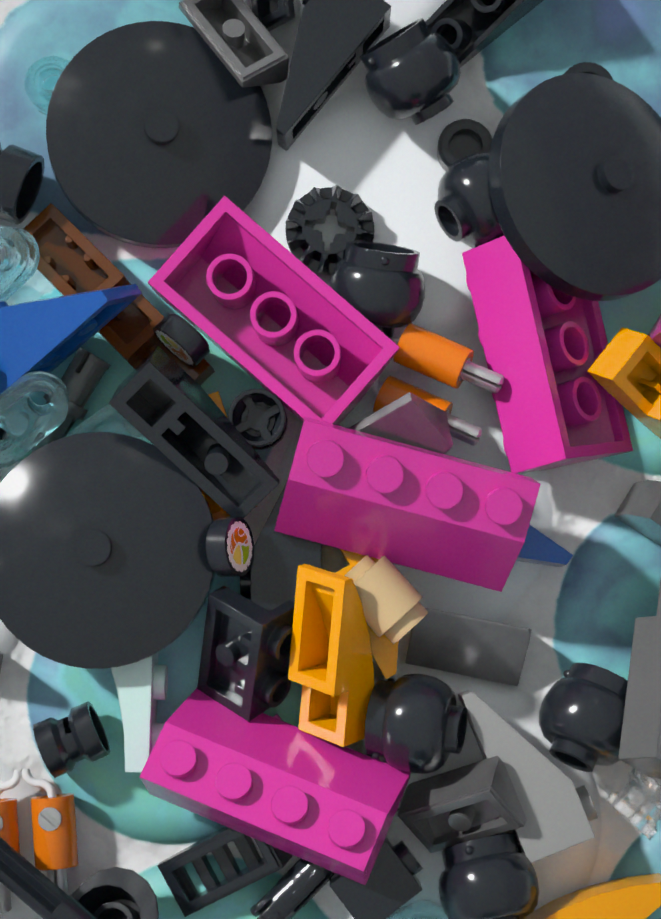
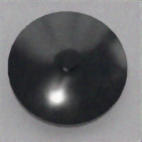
M146 21L110 30L88 43L72 58L60 75L51 95L46 119V141L48 156L56 181L67 200L86 221L105 234L125 243L148 248L179 247L224 196L244 212L261 186L268 168L272 148V125L269 108L261 86L242 88L194 27L167 21Z
M570 73L555 76L543 81L519 97L505 112L497 126L491 143L488 161V181L493 209L512 249L521 261L545 283L567 295L591 301L616 300L655 284L661 279V117L644 99L624 85L603 76L587 73Z
M111 432L80 433L60 438L32 452L18 463L0 484L1 621L18 640L31 650L50 660L73 667L87 669L120 667L136 663L165 649L179 638L198 616L210 593L215 577V572L210 567L206 555V536L214 520L208 502L200 487L154 445L124 434Z

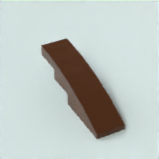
M52 203L44 208L10 241L62 296L131 285L125 275ZM142 294L98 331L134 370L159 346L200 386L215 372L205 359L196 368L185 364L160 342L154 334L153 328L164 316Z

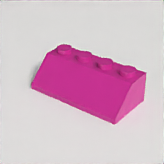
M226 196L218 202L148 281V284L159 297L263 388L274 394L302 422L304 417L339 425L360 402L400 349L396 343Z
M505 235L463 252L462 256L467 274L466 282L473 300L479 327V340L484 349L487 367L504 376L501 389L497 393H492V397L496 402L504 438V451L508 457L511 472L518 474L548 470L633 451L623 405L587 372L608 345L599 302L567 295L545 283L521 261Z
M304 417L274 531L365 556L368 554L376 559H381L385 555L391 563L502 592L525 542L541 484L531 477Z
M196 688L165 722L139 777L149 794L366 886L411 773L398 770L385 762L373 759L346 746L342 747L301 731L292 724L264 713L248 722Z

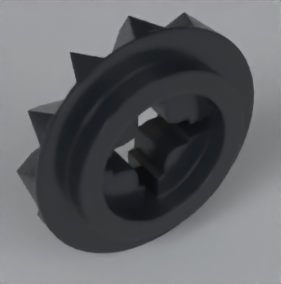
M338 185L327 188L313 187L309 193L295 200L286 220L285 228L286 240L291 253L311 271L324 275H332L335 266L344 259L346 243L348 241L373 242L375 233L372 212L367 208L359 194H353ZM331 209H336L335 216H337L338 226L346 228V231L350 232L336 234L333 243H330L329 251H324L325 242L323 241L322 232L314 230L312 226H315V223L324 224L327 215H330Z

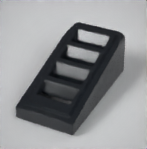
M225 826L165 859L157 866L184 917L284 868L292 854L254 839L264 858H261L250 836ZM231 841L235 843L247 866L240 870L227 845ZM212 852L226 878L219 882L206 857V854ZM192 862L206 888L201 893H198L184 865Z

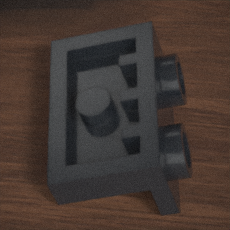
M225 585L211 592L208 595L197 689L248 722L269 708L280 705L291 688L288 672L295 603L288 600L271 611H267Z

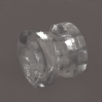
M632 768L628 773V783L621 791H612L605 801L643 836L651 840L658 832L657 822L661 819V785L652 777H648Z

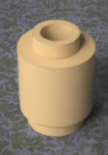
M367 554L344 575L352 578L363 606L367 625L378 637L384 634L393 644L398 642L428 614V611L419 602L423 598L422 595L385 555L375 563Z

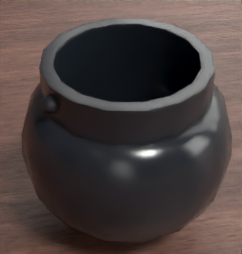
M423 18L391 34L360 56L362 63L368 71L365 76L368 94L379 111L387 117L397 120L411 117L414 124L417 125L434 117L454 102L449 92L459 82L461 74L459 60L450 43L440 34L431 33Z
M489 153L467 155L454 162L440 179L438 201L434 207L437 221L444 233L453 241H461L472 248L504 236L490 196L488 181Z
M348 241L346 243L345 257L335 266L329 286L386 336L392 338L394 336V329L407 327L408 324L414 322L423 306L425 280L422 272L418 270L420 252L384 243Z
M574 663L570 670L563 672L565 678L557 681L545 695L539 710V726L544 738L552 744L549 752L554 758L577 770L592 772L595 765L610 766L620 761L618 758L628 681L602 667L587 663Z
M407 674L399 677L396 681L393 678L388 680L379 679L371 692L366 714L365 748L367 754L372 755L373 759H379L380 756L384 757L390 766L401 771L413 774L435 772L445 765L450 753H461L467 728V709L463 706H457L455 692L448 684L436 677L426 674Z
M514 834L478 838L453 845L441 852L445 870L441 872L439 878V896L443 910L449 919H522L534 912L538 905L540 894L538 877L530 860L524 853L519 852Z

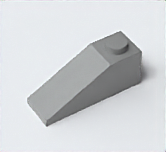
M466 690L459 693V699L462 706L467 709V719L483 759L494 756L500 757L506 766L526 816L525 826L512 830L516 836L521 853H524L530 862L533 863L595 838L589 822L598 817L585 786L582 785L575 788L573 781L474 692Z

